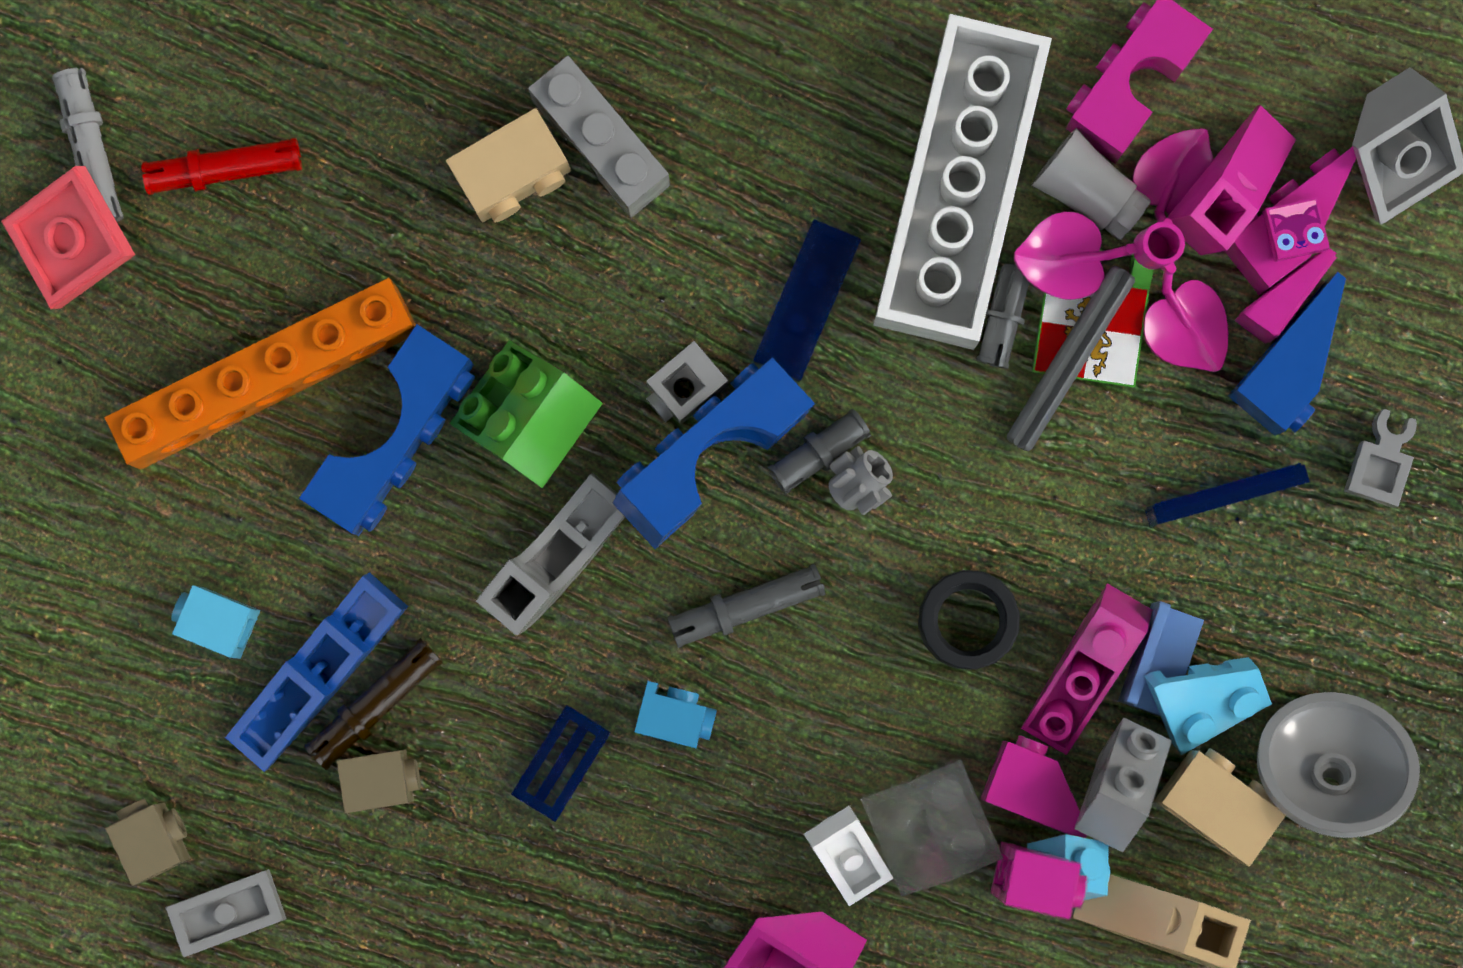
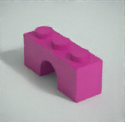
M1157 0L1152 7L1145 2L1141 4L1126 26L1127 29L1133 32L1122 48L1116 43L1112 44L1096 67V69L1103 73L1096 85L1091 89L1086 84H1083L1066 108L1073 116L1065 129L1072 132L1077 128L1100 154L1114 164L1117 163L1153 113L1133 96L1129 85L1130 75L1138 70L1152 69L1162 73L1175 83L1213 30L1173 0Z

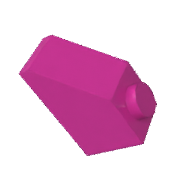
M1020 735L1016 744L1002 741L980 799L1066 834L1086 838V834L1074 829L1080 811L1058 761L1045 756L1048 746Z

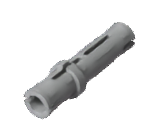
M71 68L59 71L52 75V80L58 94L63 119L59 122L61 130L68 135L75 165L86 166L115 220L118 222L124 216L117 199L111 169L101 138L102 135L99 127L103 124L101 113L95 111L85 69Z

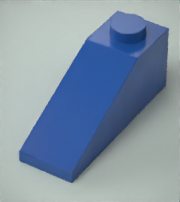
M1339 272L1322 284L1228 395L1231 400L1274 436L1285 432L1288 428L1295 433L1315 411V408L1309 403L1320 391L1346 278Z

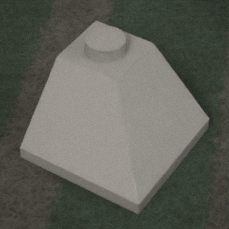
M1411 67L1367 94L1352 145L1375 220L1382 225L1463 174V154L1447 94Z

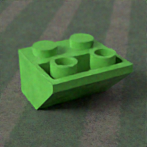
M509 340L501 352L492 359L489 369L471 394L462 401L459 411L449 424L515 471L543 488L603 403L563 371Z

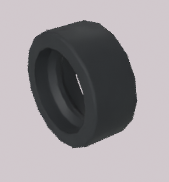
M962 570L943 577L927 591L919 608L918 628L924 646L938 661L954 669L977 670L995 664L1011 650L1019 633L1020 612L1013 593L1000 579L983 571ZM963 589L978 590L988 595L995 603L1000 616L999 629L994 639L986 647L976 651H961L949 645L942 637L938 626V612L944 600L952 593Z

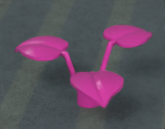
M1200 128L1175 133L1154 144L1140 157L1133 170L1132 182L1137 185L1135 190L1140 191L1151 200L1149 205L1156 206L1154 216L1158 223L1142 230L1132 244L1100 251L1102 236L1095 223L1083 214L1062 212L1047 217L1033 229L1025 241L1015 250L1014 262L1021 274L1035 288L1052 297L1065 300L1081 299L1099 290L1104 280V271L1100 261L1134 255L1137 262L1145 268H1161L1163 270L1162 293L1166 299L1153 303L1145 313L1143 333L1148 347L1158 358L1169 364L1216 372L1223 367L1228 349L1229 335L1225 309L1216 292L1199 280L1187 281L1173 292V273L1176 272V266L1173 262L1182 255L1185 248V239L1181 230L1173 224L1170 218H1166L1164 214L1165 211L1168 215L1173 211L1214 160L1208 131Z

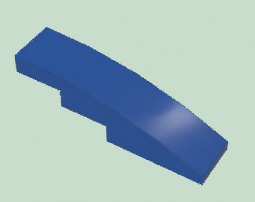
M370 572L363 575L332 615L326 617L296 655L284 663L225 738L263 772L268 770L336 694L409 606Z

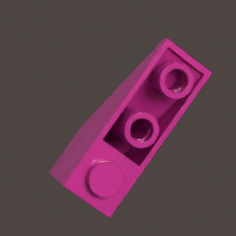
M1261 105L1256 106L1167 217L1181 230L1185 241L1200 256L1227 251L1260 210L1296 139Z
M1353 147L1342 155L1333 148L1309 167L1315 174L1301 186L1292 179L1269 197L1270 201L1274 206L1317 197L1325 226L1356 160ZM1256 214L1230 248L1225 251L1258 295H1261L1312 255L1274 262L1263 214L1259 217Z
M1107 583L1076 631L1021 729L1067 755L1147 634L1152 609Z

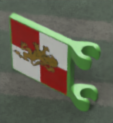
M1131 255L1129 273L1135 278V283L1077 375V380L1135 388L1143 337V322L1147 311L1154 269H1148L1140 265L1134 255ZM1043 292L1031 373L1045 374L1093 294L1081 299L1065 300L1052 297Z

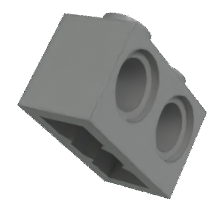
M1123 717L1098 756L1074 829L1124 852L1149 816L1172 740Z

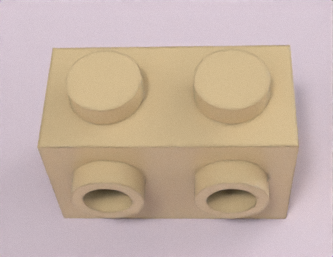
M537 108L446 160L482 223L492 218L493 222H499L510 217L521 208L518 203L519 201L537 192L538 196H544L553 192L565 183L566 180L563 176L571 172L566 157Z
M1210 748L1205 755L1200 751L1190 750L1154 802L1239 864L1250 867L1286 815L1274 806L1275 804L1267 795L1263 785L1252 780L1247 786L1234 777L1231 773L1236 766L1225 757Z

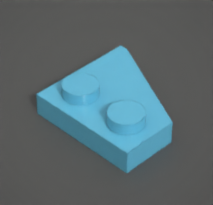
M1249 657L1226 660L1220 665H1210L1207 663L1189 666L1188 675L1166 678L1161 671L1150 672L1144 676L1169 738L1172 740L1171 743L1181 755L1272 704L1260 670Z

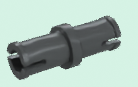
M851 409L846 415L817 435L814 432L806 435L803 438L804 444L775 464L768 466L767 469L780 490L787 495L791 492L790 490L820 469L825 471L831 469L829 465L836 458L862 440L871 436L870 430L861 416L854 409Z

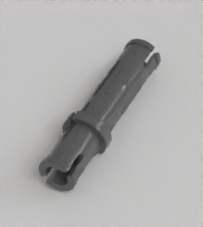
M811 564L807 568L724 598L720 594L710 597L711 602L674 616H668L667 619L677 647L681 648L685 644L721 631L724 636L734 632L733 627L817 596L826 595L823 583L819 581L821 577L816 565Z

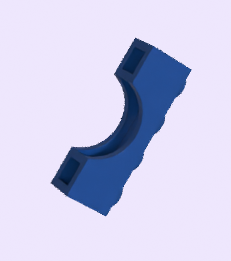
M416 324L388 366L398 384L402 399L400 420L392 436L380 448L363 456L338 457L328 455L299 499L356 536H360L364 529L371 532L387 510V505L382 503L393 485L401 488L415 469L417 463L411 458L421 443L424 442L430 445L441 431L446 419L440 415L450 400L453 399L459 402L470 388L475 378L474 375L469 373L474 366L472 361Z
M773 357L760 369L754 363L746 367L730 383L735 390L723 401L716 395L709 399L693 415L697 423L685 434L679 428L675 429L655 448L659 456L647 467L640 461L637 462L616 482L621 489L615 497L613 504L654 549L686 523L702 504L696 488L695 468L697 459L703 451L717 443L731 440L750 442L768 450L804 419L815 403Z

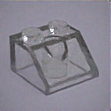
M952 759L860 799L901 896L955 880L1003 859L961 759Z

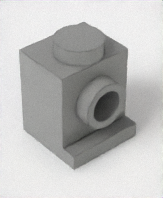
M693 341L646 381L647 386L653 392L646 400L665 423L674 417L682 425L709 399L722 393L728 387V380L697 343ZM681 380H687L694 386L692 395L687 398H680L674 393L676 383Z

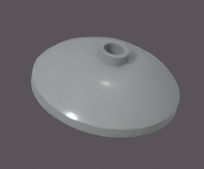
M1336 692L1314 693L1287 703L1266 724L1257 750L1259 777L1267 795L1275 806L1300 826L1327 836L1340 838L1362 837L1377 833L1391 826L1409 808L1419 783L1420 766L1418 755L1410 736L1403 726L1378 705L1349 694ZM1324 778H1333L1339 785L1328 784L1324 781Z

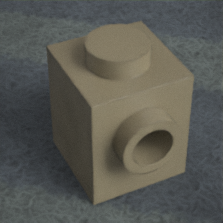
M146 799L137 801L117 811L116 814L120 821L105 828L132 886L144 883L191 860L182 840L187 837L185 825L178 812L174 808L168 810L165 802L149 806Z

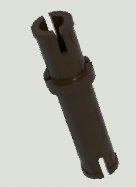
M420 638L407 653L349 706L344 703L336 710L339 716L312 741L307 742L304 748L310 755L313 754L314 760L327 771L360 738L364 741L373 734L370 729L438 665L440 666L444 662Z

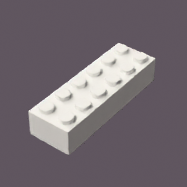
M949 15L873 326L972 350L979 343L1052 38L962 16Z

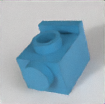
M647 681L635 733L692 748H697L699 738L710 740L717 713L716 709L698 705L699 694L670 686L667 696L657 694L659 684Z

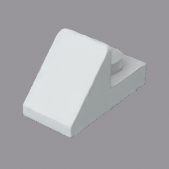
M850 806L826 818L819 825L804 833L849 906L893 879Z

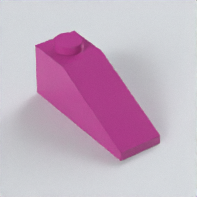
M1001 841L990 893L1004 905L1070 919L1072 908L1082 907L1087 887V876L1080 875L1081 864L1076 861Z

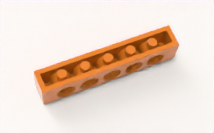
M387 278L104 418L126 464L142 470L406 340L416 324L397 286L390 278Z

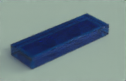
M813 219L753 359V363L763 366L773 357L793 380L801 383L861 242V238Z
M1301 463L1155 503L1147 507L1145 513L1149 527L1152 528L1309 483L1310 480L1305 464L1301 465Z

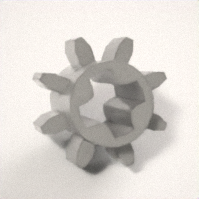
M857 446L850 452L846 451L829 465L836 474L829 481V490L833 499L842 508L852 511L858 507L860 513L865 515L871 509H876L892 497L891 492L885 487L893 479L892 469L887 460L878 452L868 450L863 453L862 449Z

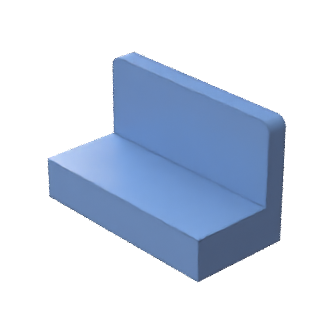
M1162 601L1151 603L1152 614L1147 634L1135 650L1118 702L1160 716V713L1144 676L1155 671H1161L1166 678L1186 675L1204 622L1203 619L1172 609L1170 604Z

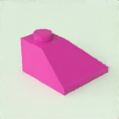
M824 912L757 918L723 968H853L867 940Z

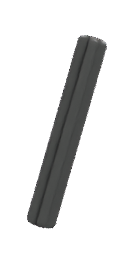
M1113 266L1107 271L1099 290L1091 297L1008 432L1007 440L1023 451H1030L1036 444L1134 285L1135 278L1128 271L1118 266Z

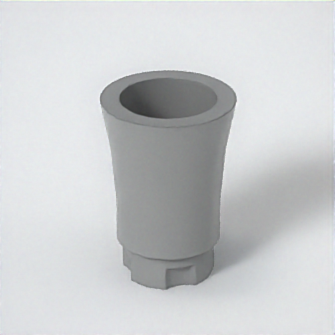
M1077 128L1062 142L1031 184L1032 187L1059 200L1077 213L1083 214L1093 221L1098 229L1103 230L1105 228L1118 240H1121L1132 229L1151 203L1147 196L1135 190L1137 185L1107 161Z

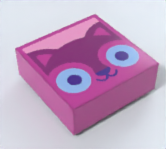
M1317 197L1266 208L1263 211L1274 262L1319 253L1330 248Z

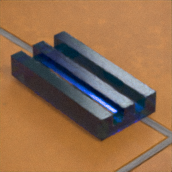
M566 705L511 795L556 822L612 732L576 711L571 706ZM570 720L577 723L579 726L537 794L534 796L527 792V789ZM588 731L596 735L595 739L553 807L546 804L544 801Z

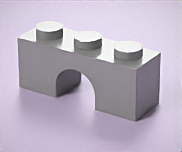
M566 56L528 88L531 99L536 107L565 141L568 139L582 154L596 173L598 180L630 218L670 186L668 172L569 56Z

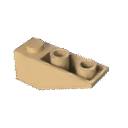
M1111 874L1108 881V896L1084 900L1082 907L1075 908L1072 919L1210 968H1236L1251 922L1249 919L1207 904Z

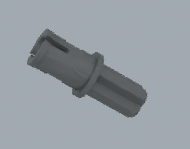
M1004 264L1001 267L991 309L986 311L985 316L988 317L979 355L976 357V361L979 363H988L990 366L1008 369L1009 367L1008 362L1018 325H1024L1025 319L1020 318L1029 282L1015 264Z

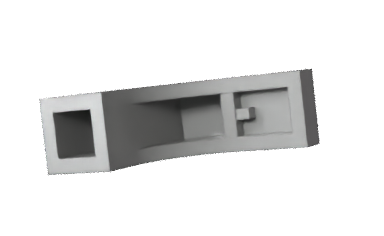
M594 473L590 474L545 530L525 551L505 564L476 602L516 636L526 631L572 584L604 546L603 543L625 518L613 504L618 493Z

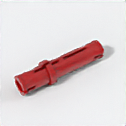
M294 137L290 140L200 154L198 149L187 151V156L142 162L141 169L142 172L146 173L142 175L145 190L148 195H154V193L189 187H193L194 191L197 192L206 190V185L294 170L302 171V161L299 160L301 153L298 140Z

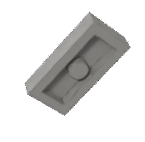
M269 869L166 907L183 958L287 919Z

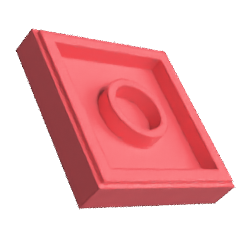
M74 166L1 221L50 309H61L135 256L134 251L86 166Z

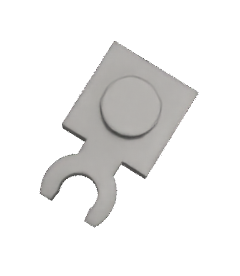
M1383 409L1375 415L1372 422V431L1376 442L1375 444L1367 441L1359 442L1344 492L1395 508L1399 506L1414 459L1412 456L1400 453L1402 444L1408 442L1414 436L1417 422L1416 419L1408 418L1404 421L1401 432L1398 435L1393 434L1387 428L1390 411Z

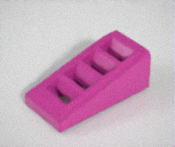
M1330 248L1317 253L1239 313L1235 321L1263 343H1270L1280 335L1337 257L1335 255L1337 253Z

